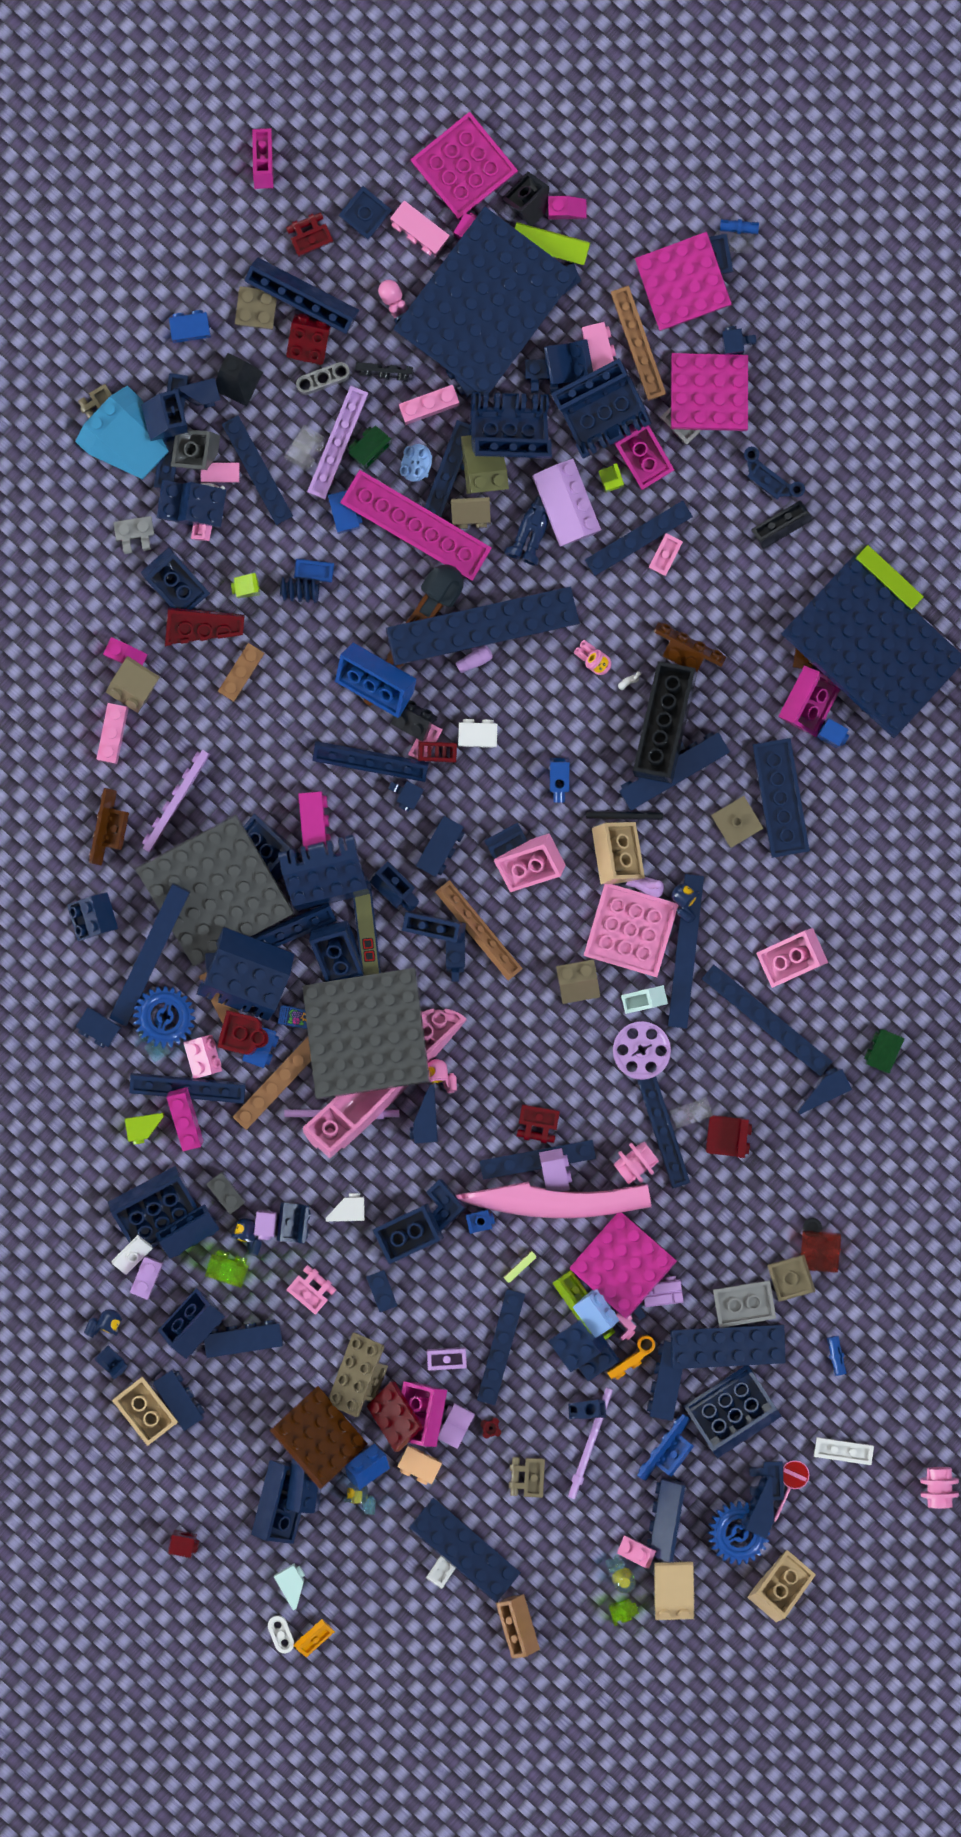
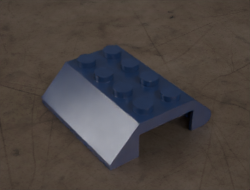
M620 358L551 393L577 443L576 447L583 459L590 456L589 449L593 454L597 452L595 443L599 442L603 448L608 447L606 440L609 445H612L625 438L623 431L626 436L631 435L630 425L633 424L635 429L639 431L642 429L640 423H642L644 428L652 424L640 395Z
M472 392L470 411L471 444L475 456L552 458L551 440L548 439V394H540L539 408L538 394H533L532 408H526L527 397L523 393H521L520 407L519 393H502L501 406L500 393H495L494 407H488V392H483L482 406L481 392Z
M354 835L345 836L348 850H346L343 837L338 838L341 853L337 854L334 853V845L331 840L327 841L329 855H327L324 842L308 845L310 859L308 858L306 847H301L303 862L297 863L294 849L289 850L291 864L287 851L278 852L283 878L292 905L297 911L321 906L328 902L330 904L372 893L368 878L364 875L357 854V843Z
M223 927L216 943L218 946L217 952L205 981L201 980L197 995L204 998L207 995V999L212 1000L216 993H220L218 1003L223 1004L225 1001L224 1005L239 1011L242 1009V1012L245 1013L252 1006H255L253 1016L258 1017L260 1015L261 1019L268 1021L276 1011L290 977L294 953Z

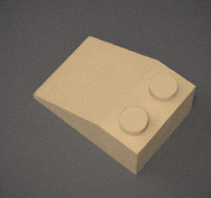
M786 1550L760 1579L747 1598L775 1622L786 1618L816 1574Z
M693 1562L654 1564L655 1620L694 1619Z

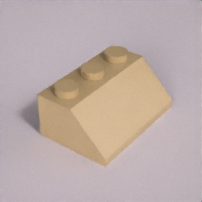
M636 822L603 823L592 828L601 884H618L645 878Z
M143 1376L112 1400L147 1446L178 1423Z

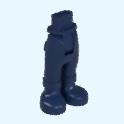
M537 496L535 502L531 504V507L525 513L514 540L515 543L512 546H508L504 551L505 555L514 559H520L530 531H532L527 549L522 557L523 562L532 566H537L539 563L536 550L539 548L548 524V515L541 497Z

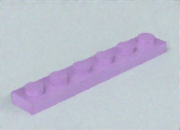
M350 386L307 493L324 500L326 499L367 399L368 392Z
M202 750L201 753L197 751L192 759V762H194L191 769L187 768L182 776L184 781L181 786L177 784L172 792L174 795L171 802L167 801L162 809L164 814L161 819L157 817L153 823V832L151 835L147 834L142 842L144 844L143 849L151 853L210 756L206 751Z

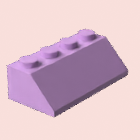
M574 459L556 464L532 475L560 547L593 536L601 531Z

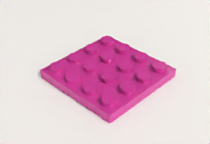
M468 112L410 159L412 164L458 220L463 217L464 213L471 211L518 172L471 112Z
M707 232L635 258L659 331L732 305Z
M672 353L671 429L747 431L748 355Z
M621 1212L611 1219L569 1269L593 1290L597 1289L605 1301L627 1319L674 1266L677 1260Z

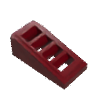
M418 742V761L456 763L457 743ZM424 746H428L427 757H423ZM432 746H435V757H431ZM439 747H442V758H439ZM446 747H450V758H446Z

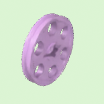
M643 1021L631 1023L624 1027L615 1038L613 1045L615 1063L625 1075L639 1080L653 1078L665 1069L670 1059L671 1047L669 1039L665 1032L655 1024ZM636 1029L638 1031L637 1038L630 1039L627 1036L628 1030ZM650 1029H654L657 1032V1037L653 1040L648 1039L646 1036L647 1031ZM620 1045L627 1046L628 1053L626 1055L618 1054L617 1048ZM639 1046H641L642 1048H647V1050H645V1055H642L641 1053L636 1054V1052L639 1050ZM658 1046L666 1048L667 1052L664 1056L656 1054L655 1050ZM629 1062H635L638 1068L634 1072H629L626 1065ZM649 1062L655 1063L657 1066L656 1071L648 1072L645 1068L646 1064Z

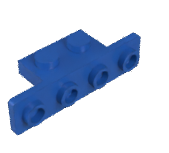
M682 1414L676 1418L673 1423L674 1426L669 1432L665 1433L661 1444L653 1449L649 1460L640 1467L637 1475L639 1478L646 1481L657 1466L672 1477L694 1447L693 1444L680 1435L691 1421L688 1416Z

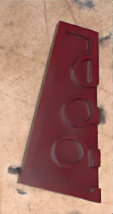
M168 607L165 646L176 643L184 644L197 640L205 641L211 638L219 639L243 635L245 615Z

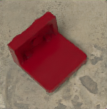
M295 314L291 324L286 356L300 361L319 365L323 364L328 336L332 327L316 318L309 317L307 314Z
M710 1116L706 1152L709 1154L745 1158V1154H749L750 1150L747 1136L751 1135L752 1124H749L748 1119Z

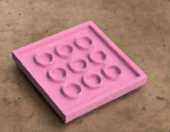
M604 884L583 956L657 977L678 904L617 885Z

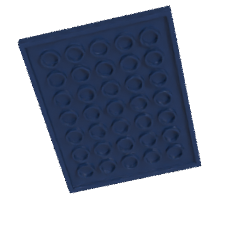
M484 206L393 330L476 392H481V396H483V392H488L489 395L577 275Z
M854 555L788 625L781 635L894 739L961 666V653L914 609L910 610L856 559L857 556Z

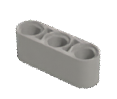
M339 362L303 375L296 382L297 390L302 395H309L345 382L350 376L349 367L347 364ZM344 368L347 372L344 376L339 377L336 375V370ZM321 374L329 377L326 383L318 381V377ZM301 382H310L311 385L309 389H301Z

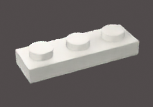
M816 1437L814 1457L871 1465L874 1446Z

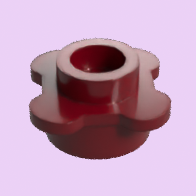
M497 1418L481 1421L480 1425L483 1427L484 1432L482 1435L484 1438L500 1436L501 1430L498 1427L499 1420Z

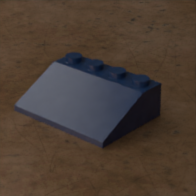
M176 1166L108 1202L110 1212L128 1242L130 1243L139 1235L151 1244L152 1248L160 1244L155 1233L199 1208Z
M748 1365L684 1405L685 1410L717 1459L782 1417Z

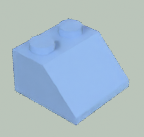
M597 1289L591 1290L573 1306L595 1338L612 1328L619 1321L616 1313L610 1308Z

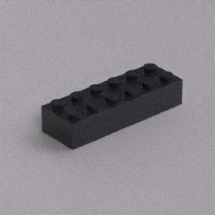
M658 661L633 767L635 777L673 783L697 677L695 668Z

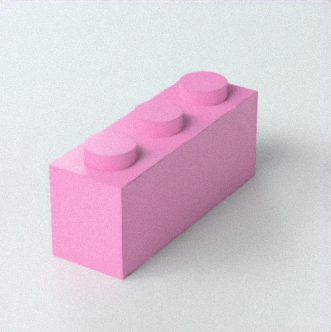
M405 200L390 218V222L393 223L391 226L396 231L406 233V238L413 244L419 243L422 246V250L429 256L433 254L436 257L450 239L449 234Z
M601 322L582 327L583 339L588 341L593 372L613 362V356H616L614 345L609 343L608 338L611 337L609 326L605 327V323Z
M453 385L399 404L405 425L460 406Z
M111 703L107 704L97 754L98 761L118 763L128 707Z

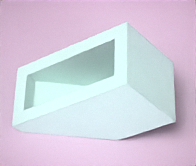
M664 985L621 995L625 1014L668 1004Z
M295 1563L274 1575L277 1584L293 1610L297 1608L304 1582L303 1577L305 1576L301 1566L297 1567Z

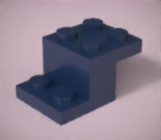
M162 480L157 519L191 526L202 524L220 528L226 489L194 482L181 484Z
M578 1320L549 1340V1343L570 1373L579 1368L587 1381H590L619 1361V1358L601 1334L595 1338L592 1333H589L581 1320Z

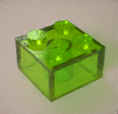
M218 1250L212 1253L205 1276L242 1288L251 1263L247 1262V1258L241 1256L233 1258L229 1256L228 1252Z

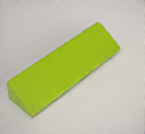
M516 222L515 229L552 257L581 265L585 264L590 242Z
M869 545L856 557L867 570L910 610L924 597Z
M569 1270L552 1284L576 1318L582 1321L573 1306L588 1293L573 1271ZM582 1321V1323H583L584 1326L587 1328V1330L589 1331V1333H591L590 1330L588 1329V1327H587V1326L585 1325V1323ZM610 1328L602 1335L606 1340L611 1335H613L615 1331L613 1328Z

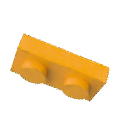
M321 1619L293 1645L307 1658L335 1631Z

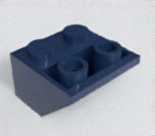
M178 389L159 393L141 405L150 441L188 433Z
M108 892L90 896L67 905L78 941L118 929Z

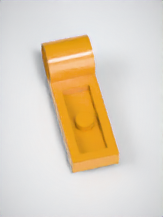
M640 1336L637 1340L639 1350L607 1371L611 1379L616 1378L618 1380L626 1374L625 1370L630 1367L634 1369L642 1364L641 1360L643 1357L651 1353L655 1348V1342L651 1336ZM649 1339L651 1347L643 1349L641 1347L642 1340Z

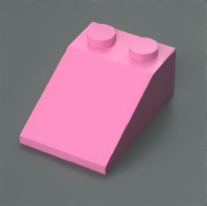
M550 833L533 838L494 859L510 892L560 877L566 866Z
M813 928L800 932L756 953L772 988L828 963Z

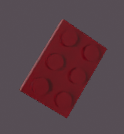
M390 1382L366 1406L396 1452H399L423 1428V1425L396 1382Z

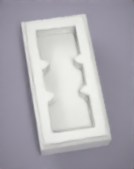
M137 1235L112 1260V1264L127 1275L153 1249L152 1245Z
M440 1556L426 1579L442 1589L455 1568Z

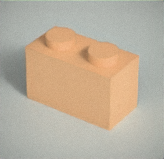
M408 1444L397 1467L400 1468L401 1473L407 1476L412 1474L418 1477L417 1481L427 1485V1483H433L442 1465V1461Z

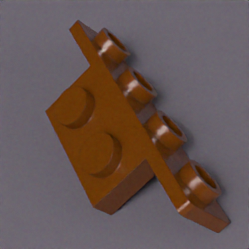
M658 622L654 629V633L670 640L663 657L678 665L695 668L697 672L704 659L722 667L726 659L722 652L707 647L701 641L689 638L686 633L678 632L666 623Z
M103 789L100 809L97 814L96 829L93 833L92 849L89 853V863L102 865L106 847L122 850L129 812L113 809L117 794L116 790Z

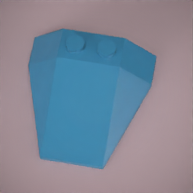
M129 386L111 395L85 422L75 441L89 455L140 479H144L169 452L163 439L150 441L141 408L143 401Z

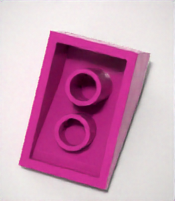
M640 423L641 430L638 431L633 424L630 425L631 435L626 436L623 431L625 438L614 443L641 490L674 471V468L649 426L644 428L642 423Z

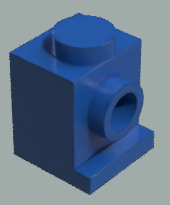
M488 1209L466 1214L470 1234L492 1229V1224H495L493 1212L489 1213ZM479 1218L484 1219L485 1222L483 1225H479L477 1223V1220Z

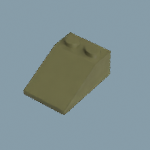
M471 435L461 436L467 494L509 489L504 457L475 456L472 450Z

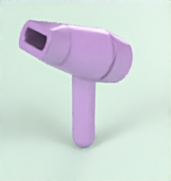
M486 645L472 648L471 653L455 664L460 673H463L492 659V652Z
M645 877L644 879L626 883V886L633 887L657 898L664 891V884L653 878Z

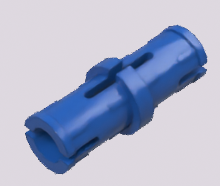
M721 219L720 231L736 232L740 235L741 233L758 235L759 222L742 221V219H738V221Z
M839 1336L828 1337L829 1359L832 1360L834 1375L847 1374L843 1359L844 1352L841 1350Z

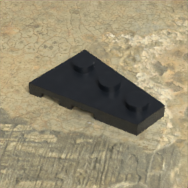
M356 362L355 367L356 373H359L361 377H370L371 374L378 375L379 379L389 380V377H395L397 381L408 382V379L413 380L414 372L412 366H406V370H402L397 365L383 368V365Z

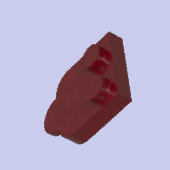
M227 1010L217 1047L251 1055L257 1048L266 1046L269 1036L262 1029V1023L258 1018Z

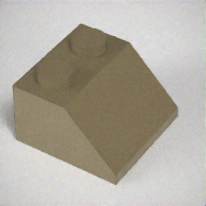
M489 497L451 499L452 524L459 529H468V526L475 525L476 528H487V525L491 524Z
M127 656L112 679L106 693L138 713L149 699L160 677Z
M594 960L556 966L562 1004L600 997Z

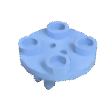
M414 444L404 449L400 474L407 480L417 482L425 477L428 478V472L432 464V455L427 446Z

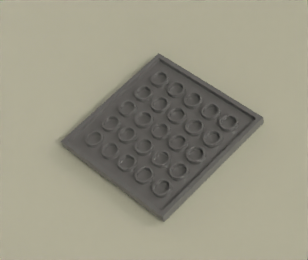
M237 815L222 821L135 869L159 910L173 883L191 891L172 932L193 966L205 961V953L217 952L218 946L216 943L223 927L252 936L294 913Z
M415 968L302 986L317 1100L430 1082Z

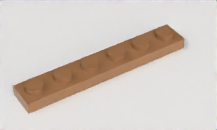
M629 286L611 291L610 293L647 400L650 401L666 395Z
M450 880L435 891L458 921L466 923L465 929L508 981L523 969Z
M308 1037L233 1116L244 1129L247 1130L311 1062Z

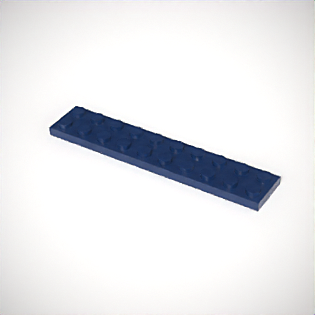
M566 587L387 627L386 633L394 666L579 625L580 622L571 587Z

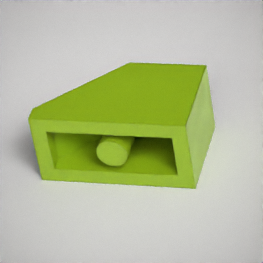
M256 573L235 577L234 583H231L232 594H236L237 599L260 596Z
M164 1113L126 1118L128 1142L133 1141V1145L145 1143L144 1139H148L165 1117Z

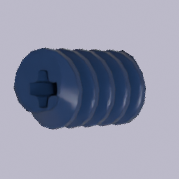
M283 576L281 577L280 596L282 595L283 601H286L288 596H290L291 601L294 602L297 596L299 602H302L304 597L307 603L310 602L311 598H313L314 603L318 602L320 580L318 585H316L315 579H312L311 583L308 584L307 578L304 579L303 583H300L299 578L293 583L291 577H289L287 582H285Z

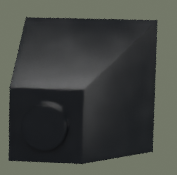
M528 171L501 199L523 221L533 226L546 213L550 187Z
M227 353L216 378L218 392L247 407L262 377L263 371Z

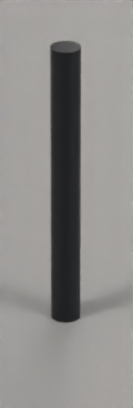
M586 811V819L663 820V812Z

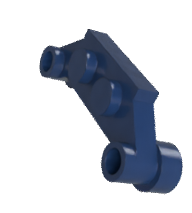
M751 446L744 451V459L746 460L749 472L747 478L776 500L779 497L799 498L804 494L805 486L803 483L797 481L788 484L758 460L759 451L756 447ZM748 453H753L754 458H749ZM799 488L800 493H795L793 489Z

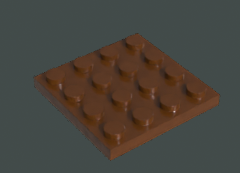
M319 1386L314 1388L270 1429L271 1433L319 1489L323 1488L368 1445L345 1416L332 1405L331 1400Z

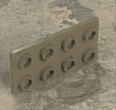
M357 1333L352 1334L329 1395L332 1405L338 1410L354 1417H359L364 1401H372L378 1395L388 1365L379 1362L384 1350L383 1344Z

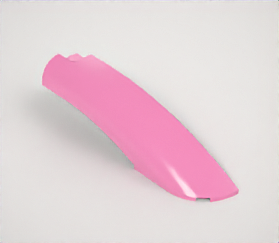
M429 1009L421 1012L428 1062L436 1057L465 1023L467 1018L450 1009ZM409 1085L337 1096L303 1127V1132L316 1149L319 1148L325 1155L331 1158L363 1132Z
M529 1182L456 1195L458 1200L481 1208L540 1218H586L651 1207L647 1184L606 1191L555 1192L548 1191L546 1188L531 1186Z

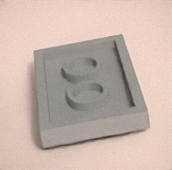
M770 1280L713 1289L719 1328L776 1319Z

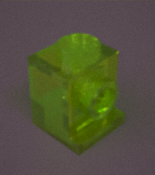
M631 1598L608 1605L614 1626L618 1625L617 1621L621 1620L622 1623L633 1620L632 1617L635 1614H639L636 1602L632 1603Z

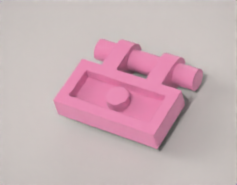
M307 1265L303 1271L308 1277L303 1279L298 1275L286 1290L316 1315L328 1301L323 1296L324 1292L327 1291L333 1295L337 1289L331 1285L332 1283L329 1280L326 1281L318 1274L319 1271ZM312 1280L321 1286L318 1291L309 1284Z

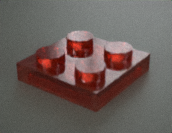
M802 1231L800 1255H805L810 1271L838 1273L841 1234Z

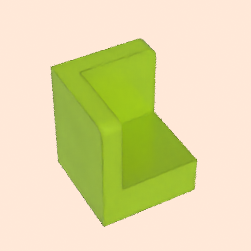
M617 463L611 467L599 470L605 493L624 487Z

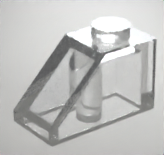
M707 1097L670 1110L676 1128L713 1116Z

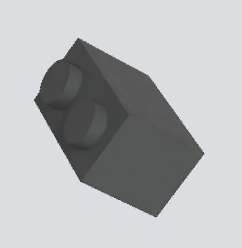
M223 1171L206 1184L229 1214L246 1202Z

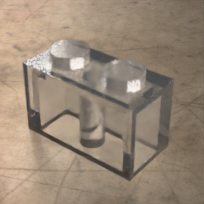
M303 425L285 454L284 459L303 471L306 468L310 469L315 461L313 456L316 452L320 453L325 445L323 442L324 436Z

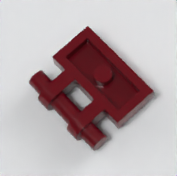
M321 212L315 215L310 214L308 218L299 222L296 220L292 222V225L286 227L288 234L295 231L297 233V236L291 238L298 257L333 243L326 223L318 226L317 222L324 219ZM312 225L313 229L302 232V228Z
M522 1104L519 1124H525L526 1129H518L516 1137H522L528 1141L530 1139L539 1140L545 1144L547 1142L554 1143L555 1135H549L548 1132L549 1129L557 1130L560 1111ZM532 1126L542 1127L543 1132H532Z

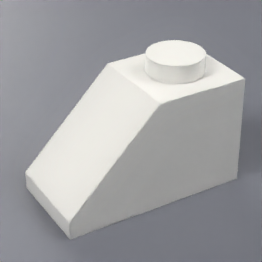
M349 1193V1197H345L326 1217V1222L364 1221V1197H360V1193Z

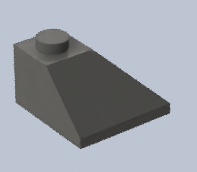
M188 430V433L175 435L171 467L207 470L218 455L220 435L198 430Z

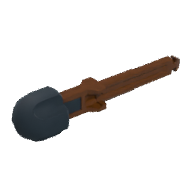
M439 565L428 574L421 585V590L426 594L406 623L436 617L443 606L453 607L464 587V579L456 567ZM390 650L385 661L394 666ZM404 664L396 665L395 667L400 669ZM364 699V703L369 706L373 705V703Z

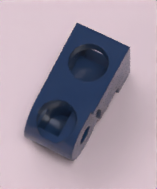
M605 1400L568 1404L569 1419L606 1418Z

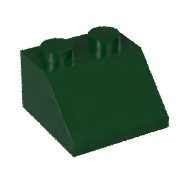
M376 425L373 428L368 427L362 434L364 437L359 442L355 440L349 446V455L364 470L392 444L391 438Z
M880 1029L879 1032L875 1031L871 1040L874 1044L871 1049H867L864 1056L865 1064L890 1074L905 1038Z

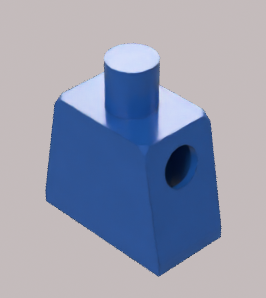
M550 758V792H554L553 802L556 803L565 802V792H569V758ZM556 780H563V784L557 785Z

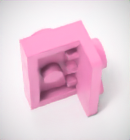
M212 1035L183 1042L193 1078L196 1079L222 1071L221 1061L218 1057L216 1043Z

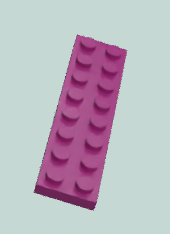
M361 470L357 472L340 502L444 565L456 567L461 572V575L471 581L475 578L492 549L490 546Z

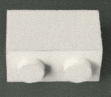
M463 719V723L459 722L458 747L497 748V724H494V720H482V723H474V719Z

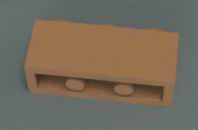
M524 1594L509 1596L497 1602L496 1606L512 1659L527 1657L540 1650Z

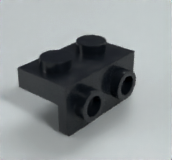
M409 700L399 718L393 716L391 724L423 742L427 739L432 723L437 721L438 717L432 711L423 709L414 701Z

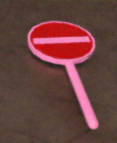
M790 1461L783 1467V1483L787 1486L784 1494V1500L781 1501L774 1516V1522L777 1521L790 1490L804 1487L809 1480V1470L801 1461Z

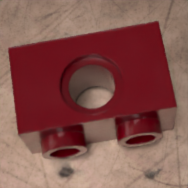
M174 1530L168 1554L191 1558L198 1550L200 1540L196 1539L197 1534Z

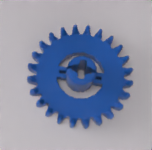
M157 986L156 992L149 989V995L143 993L142 997L144 1000H137V1003L141 1006L134 1007V1010L139 1013H135L132 1016L138 1018L133 1025H140L136 1032H144L141 1039L148 1037L147 1044L154 1040V1047L160 1042L162 1049L165 1048L166 1043L172 1048L173 1041L180 1045L179 1038L186 1041L185 1034L191 1035V1031L188 1028H194V1024L190 1021L196 1019L190 1015L195 1010L189 1009L192 1002H185L187 996L180 997L181 991L175 993L174 987L168 991L167 986L163 987V991ZM165 1003L164 1007L158 1010L154 1016L155 1024L158 1026L156 1028L151 1021V1011L156 1005ZM171 1006H173L178 1014V1022L172 1029L164 1030L173 1020L174 1015L170 1010ZM165 1012L166 1020L162 1024V1017L160 1016Z
M740 1501L737 1502L736 1507L733 1502H730V1508L723 1505L724 1512L716 1510L719 1517H711L715 1524H708L713 1528L712 1531L707 1532L713 1535V1538L708 1541L715 1542L711 1549H719L716 1556L723 1554L722 1560L725 1561L729 1558L730 1564H733L735 1559L737 1565L741 1564L742 1559L745 1564H748L749 1557L752 1561H755V1554L761 1556L760 1549L766 1550L763 1543H768V1539L761 1538L752 1533V1538L746 1546H732L730 1544L732 1541L743 1542L748 1537L749 1531L742 1529L743 1525L741 1524L730 1526L728 1530L729 1535L726 1536L728 1525L733 1520L743 1519L745 1513H749V1503L745 1502L743 1507ZM736 1529L741 1530V1532L739 1533L740 1537L735 1536V1534L737 1533Z

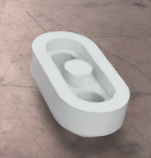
M275 1615L271 1617L268 1622V1630L274 1645L280 1653H289L293 1649L295 1642L288 1623L283 1616ZM277 1621L280 1622L281 1627L276 1628L274 1626V1623ZM286 1639L289 1642V1644L287 1646H283L281 1641Z

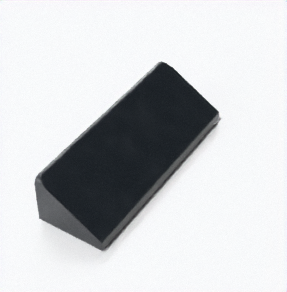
M800 500L752 528L751 531L762 549H765L811 522L812 519L810 513Z

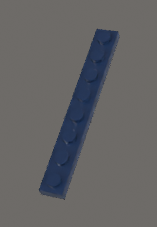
M714 964L703 976L702 980L819 1076L833 1062Z

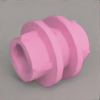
M645 1142L636 1147L633 1143H630L629 1146L632 1151L627 1155H624L622 1151L618 1152L621 1158L613 1165L628 1184L636 1179L642 1183L644 1180L640 1175L647 1170L653 1175L654 1171L651 1168L659 1160Z
M927 1468V1477L920 1479L921 1484H927V1491H922L921 1497L927 1498L929 1508L953 1507L952 1498L959 1497V1492L952 1491V1484L959 1483V1479L952 1477V1468Z

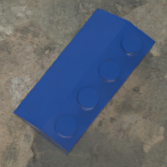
M354 642L341 653L335 679L336 683L397 718L401 716L412 697L417 681L413 676Z

